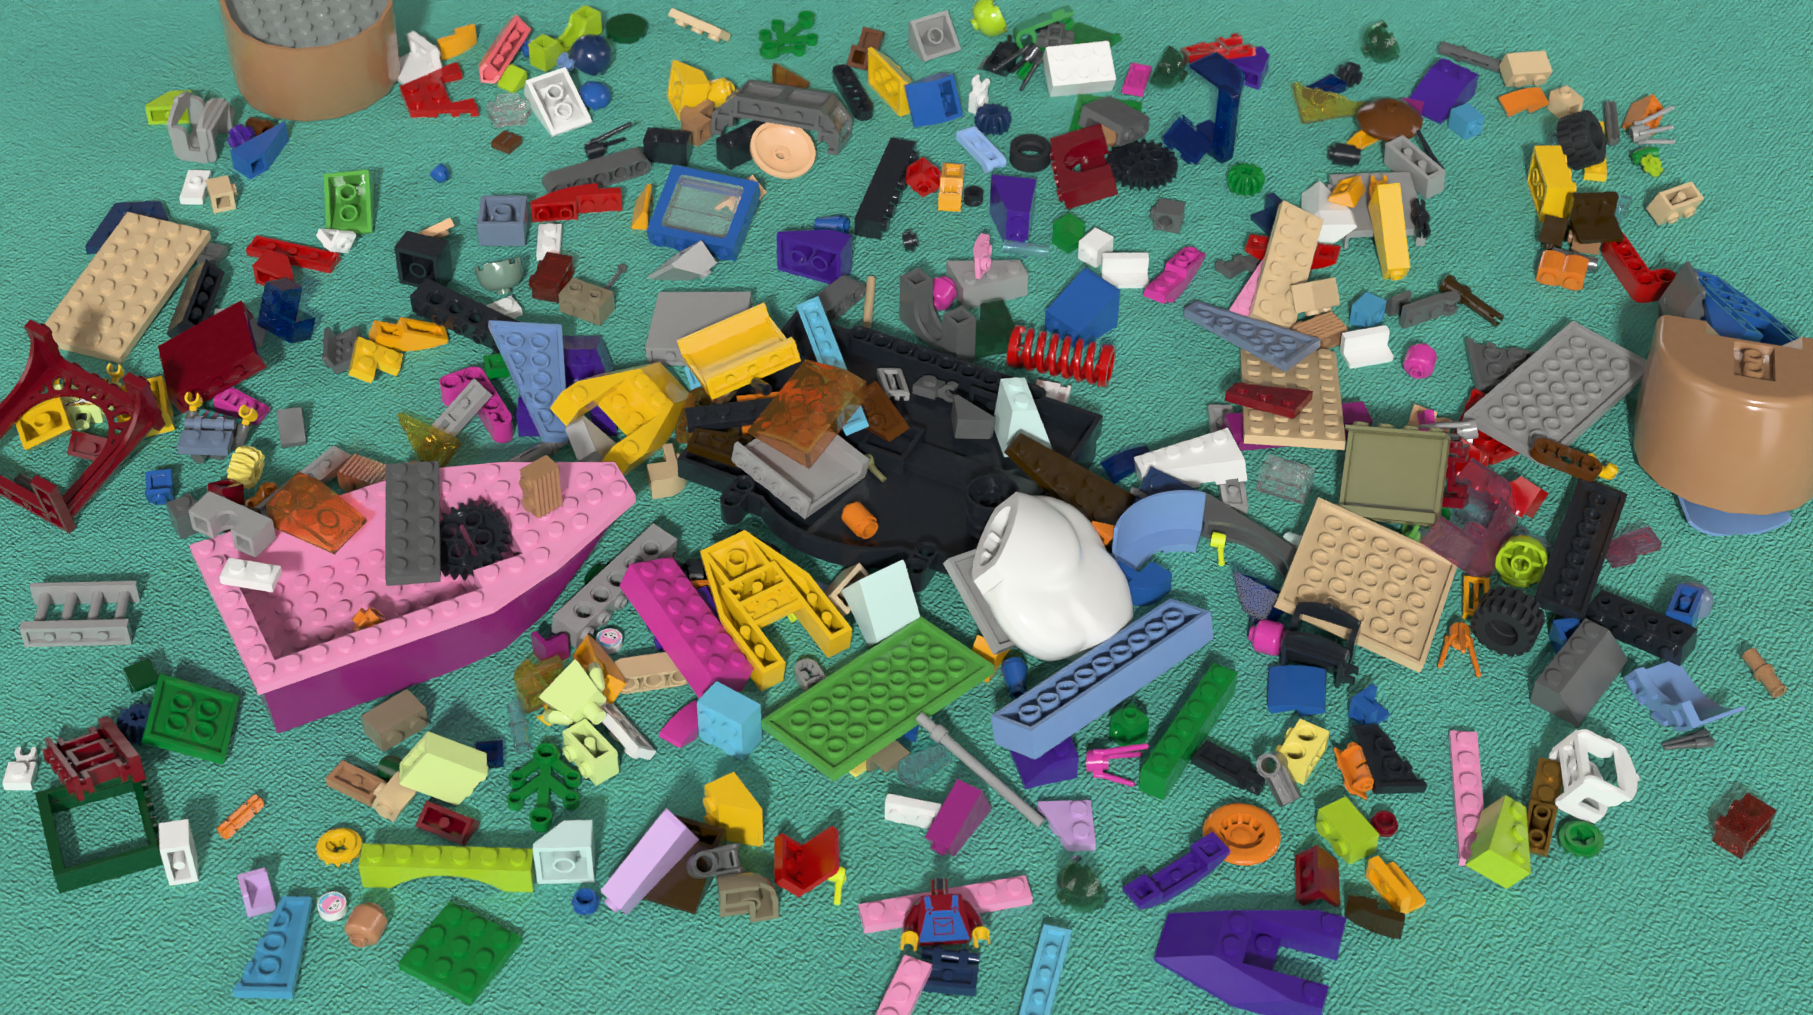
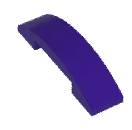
M1211 832L1190 845V852L1151 877L1143 874L1122 887V891L1139 910L1157 906L1185 892L1205 878L1228 857L1230 849L1214 832Z

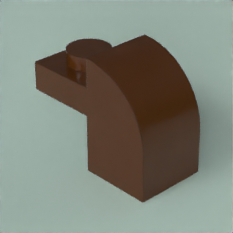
M863 26L858 46L852 44L846 65L868 72V48L873 47L880 52L885 33Z

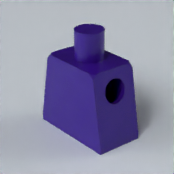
M1257 46L1255 48V56L1225 59L1222 78L1259 90L1268 72L1269 53L1266 52L1264 47Z

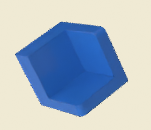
M1575 618L1553 620L1549 639L1556 655L1581 625L1580 620Z
M1374 684L1351 698L1348 716L1358 725H1378L1389 717V711L1375 701L1377 686Z

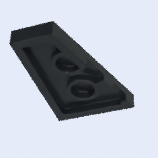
M1377 724L1351 726L1349 733L1352 741L1362 747L1366 762L1363 764L1368 765L1374 780L1373 794L1425 793L1428 785L1422 778L1418 779L1413 774L1411 764L1408 761H1403L1395 752L1396 746Z

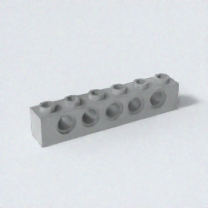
M653 523L553 615L552 632L557 636L565 633L568 637V643L575 648L580 645L587 634L592 637L595 630L600 626L606 625L611 615L617 610L623 609L627 604L628 598L619 586L629 565L668 557L675 559L677 556V539Z

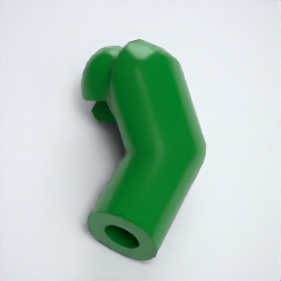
M1642 147L1631 153L1633 164L1641 165V158L1646 157L1648 154L1658 158L1659 148Z

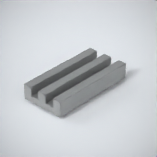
M877 368L879 385L887 397L890 399V396H893L894 401H899L900 396H903L904 401H909L910 392L902 369ZM892 374H896V379L900 390H897L895 379Z

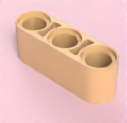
M666 652L627 657L614 662L626 682V685L620 692L623 694L688 684Z

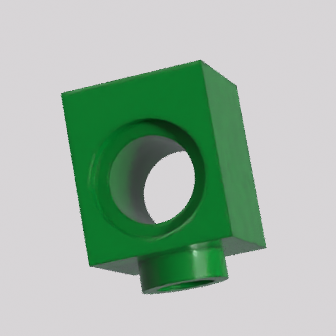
M1130 703L1111 715L1109 737L1120 747L1142 744L1147 741L1149 718Z

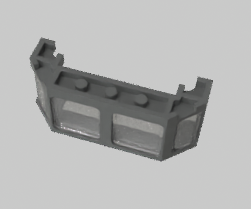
M751 79L728 95L726 101L712 112L711 134L722 135L726 125L729 124L730 127H733L735 120L742 118L818 131L817 142L824 140L828 143L827 154L837 156L849 142L852 135L853 117L834 93Z

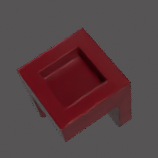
M230 478L208 483V492L224 496L237 504L245 505L243 483Z

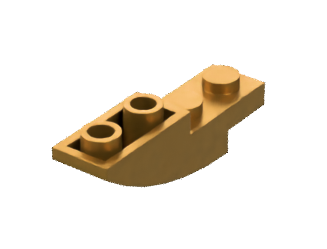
M1541 757L1538 760L1527 808L1529 852L1547 857L1558 806H1555V799L1561 794L1563 778L1560 762Z

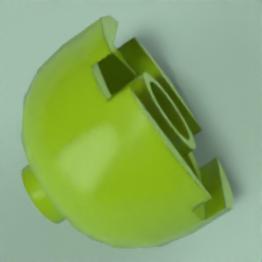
M977 0L972 8L973 18L970 19L974 30H980L983 35L988 37H996L1007 32L1005 20L998 6L993 4L992 1L994 0Z
M1517 535L1503 542L1496 555L1495 567L1496 570L1498 569L1504 582L1514 587L1525 588L1529 587L1530 584L1540 582L1548 562V555L1545 547L1539 540L1531 536Z

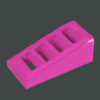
M233 387L221 392L213 399L217 413L243 419L239 415V408L242 405L248 406L249 412L251 408L255 409L258 417L254 422H250V424L256 426L271 411L269 406Z

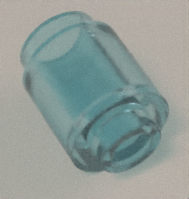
M1469 495V504L1463 509L1453 508L1456 517L1474 527H1485L1492 516V510L1489 509L1488 505Z

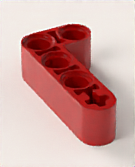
M1624 233V240L1622 242L1603 243L1601 255L1629 296L1638 303L1659 301L1676 277V273L1666 268L1650 271Z

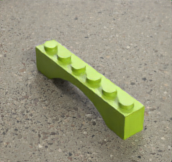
M363 843L358 865L362 887L392 888L402 882L421 877L454 876L481 881L505 892H533L536 878L533 848Z

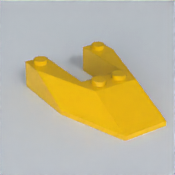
M661 362L598 374L577 381L560 393L550 409L568 426L598 405L627 436L614 445L601 462H615L623 476H625L663 449L662 445L667 443L685 408L692 399V395Z
M743 530L700 551L720 622L754 668L750 678L761 692L784 680L786 662L760 628L793 613L827 658L850 648L852 628L810 574L747 531Z

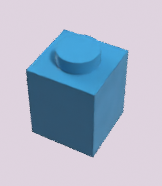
M1466 103L1451 109L1448 127L1463 140H1467L1482 133L1485 116L1472 105Z

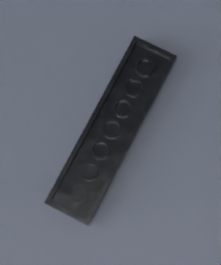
M1580 478L1578 479L1533 599L1538 601L1541 605L1540 608L1565 618L1578 619L1582 623L1628 494L1595 481L1588 482Z

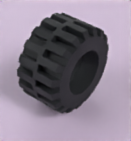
M1583 110L1561 117L1558 120V145H1561L1563 154H1566L1567 164L1570 168L1580 170L1604 162L1606 157V140L1601 124L1593 112Z
M1497 586L1496 589L1491 588L1483 595L1472 616L1471 628L1474 629V636L1479 638V642L1482 645H1486L1490 651L1494 650L1497 654H1507L1510 657H1514L1515 654L1521 656L1524 652H1529L1533 647L1545 622V618H1543L1544 611L1539 609L1541 605L1538 601H1534L1530 594L1523 593V590H1515L1511 586L1506 588Z

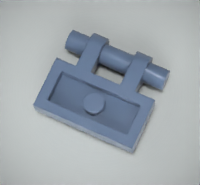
M203 416L185 418L184 427L193 428V430H182L177 446L179 454L229 456L234 438L232 431H226V429L235 430L236 420L226 419V417L204 419ZM204 429H215V431H206Z

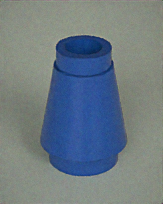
M843 215L816 218L814 229L834 230L848 234L849 219Z
M1017 657L1005 660L1001 672L1010 697L1017 699L1026 693L1027 665L1023 659Z

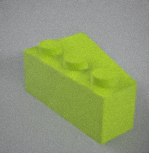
M1505 795L1482 810L1475 831L1478 835L1476 841L1471 844L1472 854L1466 860L1465 865L1508 889L1531 874L1526 807Z

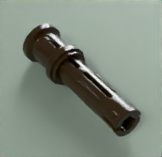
M1449 275L1442 282L1439 290L1442 294L1449 291L1459 293L1460 301L1456 304L1466 305L1492 324L1493 327L1501 324L1494 317L1503 321L1504 315L1472 294L1471 288L1468 285L1463 286L1456 281L1454 275Z

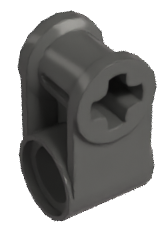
M740 844L720 846L692 855L686 863L688 874L695 879H704L718 875L745 872L744 867L740 865L738 854ZM698 858L705 859L708 864L705 873L700 872L696 867Z

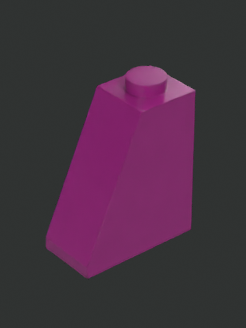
M957 779L925 836L930 844V850L943 857L945 854L952 857L957 855L992 809L981 790Z

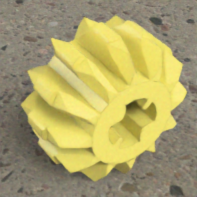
M243 445L238 447L235 453L232 454V459L229 462L227 478L243 483L246 489L254 488L257 481H260V476L263 473L265 465L264 454L251 446Z

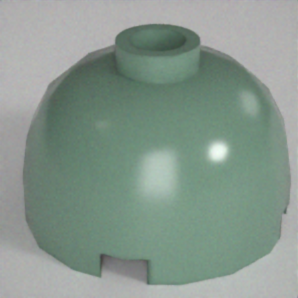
M520 257L515 258V263H512L511 259L485 264L482 270H480V266L474 267L479 284L487 291H496L497 295L511 293L510 288L516 286L522 277Z

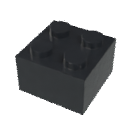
M406 231L395 245L394 250L399 283L418 288L428 278L446 287L454 277L448 240Z

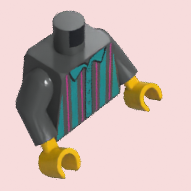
M190 392L185 394V401L190 405L189 411H186L185 418L203 416L204 419L226 417V419L236 420L235 430L226 429V431H232L234 438L230 453L245 444L251 428L249 423L254 422L258 417L255 409L251 408L249 412V407L242 405L239 408V415L243 419L205 409H200L197 412V408L203 403V398L197 393L196 400L191 402L192 394ZM184 427V430H193V428ZM204 429L206 431H215V429ZM191 455V459L199 464L203 463L206 458L221 461L227 457L220 455Z

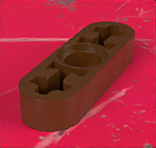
M1538 438L1530 449V455L1535 461L1588 482L1596 480L1602 471V464L1595 457L1546 438ZM1560 456L1568 457L1572 463H1565Z

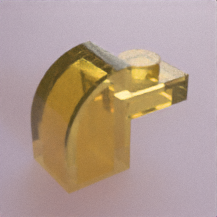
M558 655L542 660L535 665L527 659L516 668L514 673L516 698L526 714L547 705L539 696L563 672L562 660Z

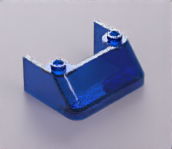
M1216 51L1190 63L1189 66L1219 89L1215 123L1208 119L1183 131V136L1216 161L1223 164L1233 158L1239 135L1245 74L1239 67Z

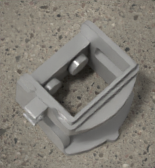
M188 91L182 92L178 97H175L167 122L174 154L184 161L215 162L217 159L215 139L219 133L228 134V131L234 127V106L230 109L229 102L225 101L224 98L216 97L210 99L205 104L201 97L191 95V92ZM186 108H188L191 126L194 128L190 135H188L184 127L177 125Z

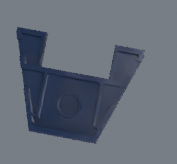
M161 201L114 203L85 245L86 253L97 254L127 212L168 221Z

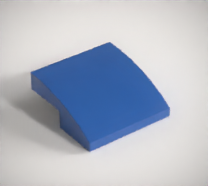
M1300 665L1269 667L1268 709L1270 714L1297 710L1299 717L1326 713V670Z

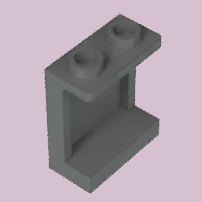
M1108 96L1083 105L1078 125L1086 128L1100 123L1117 132L1116 145L1123 146L1146 136L1149 130L1150 117Z

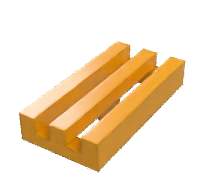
M1464 575L1462 581V619H1468V616H1473L1479 605V583L1483 584L1484 595L1490 589V578ZM1469 582L1473 583V609L1469 608Z

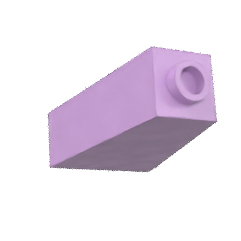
M666 809L600 890L607 897L604 902L615 913L620 909L628 915L699 839Z

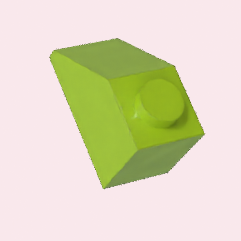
M192 90L169 91L146 104L145 110L149 125L167 124L174 98L185 91L191 92V95H193ZM186 108L177 124L190 123L188 108Z

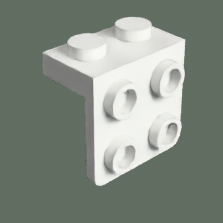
M415 31L407 34L411 52L400 57V76L397 81L402 85L442 68L439 58L441 53L438 47L432 45L425 37L420 36Z

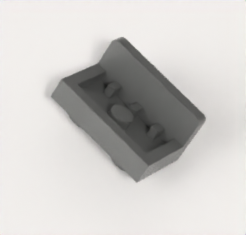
M357 325L337 335L330 327L324 329L322 359L324 364L330 367L336 374L350 367L355 341L358 336L362 337V331Z

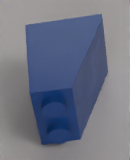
M1088 268L1083 269L1046 309L1045 329L1052 334L1058 333L1063 341L1066 336H1071V347L1074 349L1079 338L1084 340V347L1087 346L1091 341H1095L1117 326L1120 289Z

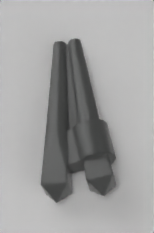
M1704 729L1664 742L1662 747H1664V750L1701 749L1713 747L1716 741L1710 737L1711 733Z

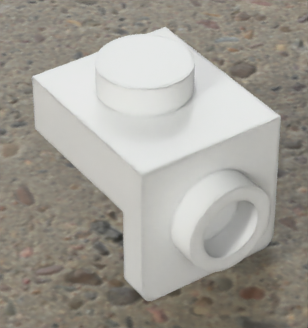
M319 228L316 237L330 252L348 253L356 238V234L353 231Z

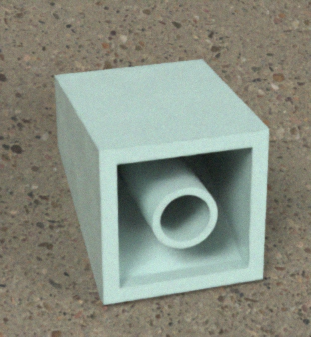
M1025 377L1001 379L994 413L996 418L994 430L1004 457H1008L1004 451L1019 433L1053 450Z
M903 560L858 580L841 590L868 647L876 643L879 644L920 617Z

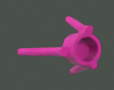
M1145 743L1108 749L1087 750L1086 772H1093V778H1103L1133 787L1135 785L1133 781L1104 773L1103 770H1109V759L1141 757L1142 752L1131 751L1147 749L1149 745Z

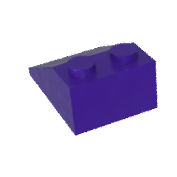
M1441 58L1429 69L1409 99L1423 101L1422 116L1441 125L1450 117L1451 109L1465 104L1475 96L1479 74L1450 60Z
M834 230L778 231L777 270L826 284L833 283L842 275L849 276L852 271V235Z

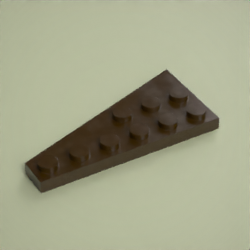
M1022 433L1017 434L1004 451L1047 494L1072 505L1090 522L1096 521L1115 526L1121 515L1132 506V502L1136 497ZM1113 538L1105 546L1111 554Z

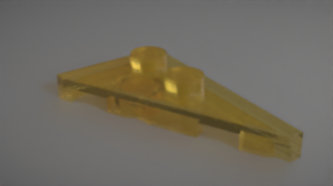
M1295 82L1292 85L1302 124L1355 116L1359 108L1366 103L1360 100L1358 102L1348 100L1346 96L1325 92L1316 87L1314 89L1304 87L1299 82Z
M401 412L397 415L399 423L405 430L407 438L417 453L420 462L439 461V468H444L462 445L456 437Z

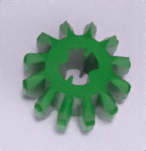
M1247 162L1245 164L1237 163L1236 166H1231L1227 175V186L1230 188V192H1236V196L1244 195L1246 198L1247 195L1254 197L1256 193H1261L1263 189L1265 173L1262 172L1261 167H1256L1255 163L1251 165Z

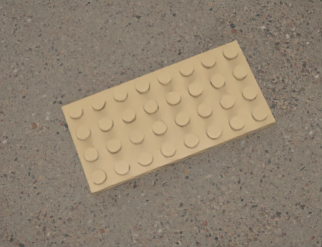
M127 212L45 323L52 330V336L59 345V349L122 364L195 262L197 256L211 239L210 231Z
M1240 348L1241 383L1313 391L1312 400L1294 419L1242 406L1243 439L1245 444L1345 450L1346 440L1336 352L1328 349L1315 350L1287 372H1284Z

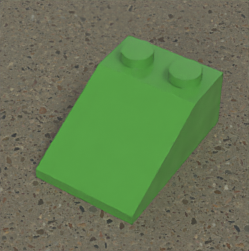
M359 170L324 174L326 229L353 231L356 235L372 234L375 201L374 183L370 171Z

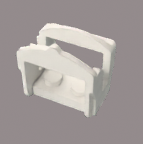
M1576 729L1553 747L1549 753L1550 760L1558 761L1561 764L1564 793L1555 799V806H1558V809L1582 821L1596 823L1604 817L1608 806H1617L1624 801L1629 802L1634 798L1637 791V782L1640 781V777L1636 773L1633 762L1623 745L1611 739L1603 738L1589 730ZM1588 752L1600 758H1608L1614 755L1619 788L1603 780L1597 766L1589 761Z

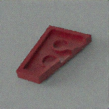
M1234 383L1225 392V401L1294 419L1312 400L1313 391Z

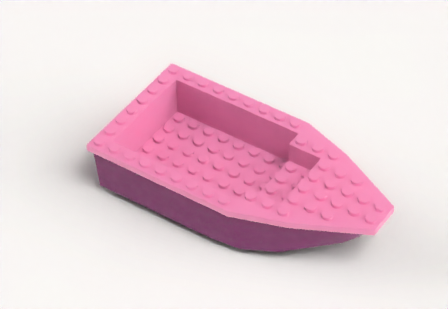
M495 462L439 468L440 521L444 520L443 512L448 515L451 514L452 506L459 510L461 503L469 507L471 501H474L478 507L483 501L487 507L492 504L496 510H501L512 531L509 534L512 542L506 544L509 552H501L504 560H495L493 564L473 570L474 578L472 574H468L466 581L462 579L460 574L456 580H453L450 574L445 577L441 572V582L386 586V480L270 518L273 520L276 539L257 558L235 549L231 531L218 535L214 539L209 538L191 544L189 547L256 692L265 705L278 734L453 672L507 648L545 615L597 546L612 522L636 502L635 493L616 463L555 462L559 465L563 506L550 511V514L542 516L541 519L536 518L531 512H526L521 504L523 491L519 485V480L521 479L519 469L532 462ZM462 524L460 525L461 532L467 540L474 557H476L478 552ZM228 558L281 566L282 575L273 592L221 584L219 577ZM370 606L374 607L386 618L383 623L357 632L353 630V626L356 623L352 621V618L361 607L365 610Z

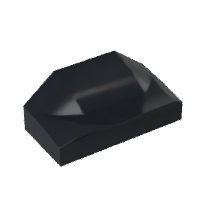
M1000 41L993 52L983 60L977 69L1007 78L1010 70L1015 66L1017 58L996 72H993L992 69L1019 51V47Z

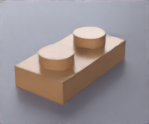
M344 760L325 778L327 786L369 807H372L377 797L373 794L383 781Z

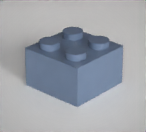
M481 196L477 220L479 246H525L529 221L527 196Z

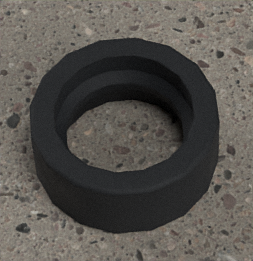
M1036 134L1020 135L1010 143L1009 161L1019 171L1029 173L1042 171L1050 164L1051 144L1047 139ZM1034 151L1040 154L1029 156L1021 154V152Z

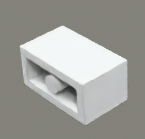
M189 820L159 823L160 853L169 886L199 881L198 855Z

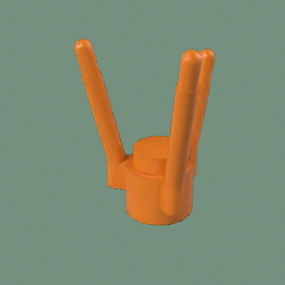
M1462 622L1452 624L1449 628V635L1444 637V646L1437 665L1438 668L1443 667L1451 645L1453 648L1461 650L1462 654H1465L1466 648H1468L1477 677H1481L1474 649V640L1470 638V627Z

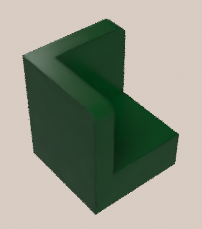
M149 658L123 668L127 686L131 693L151 686L155 690L159 676Z

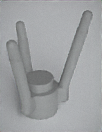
M1672 105L1642 120L1634 121L1633 126L1629 127L1631 142L1637 143V145L1675 144V140L1647 139L1653 133L1674 129L1673 125L1650 129L1648 125H1644L1674 110L1675 106Z
M1476 419L1420 425V429L1457 428L1459 439L1463 438L1472 444V439L1479 438Z

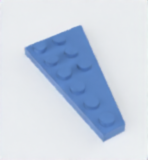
M489 320L488 328L542 441L568 443L569 438L565 430L566 425L550 409L560 393L566 389L562 325Z

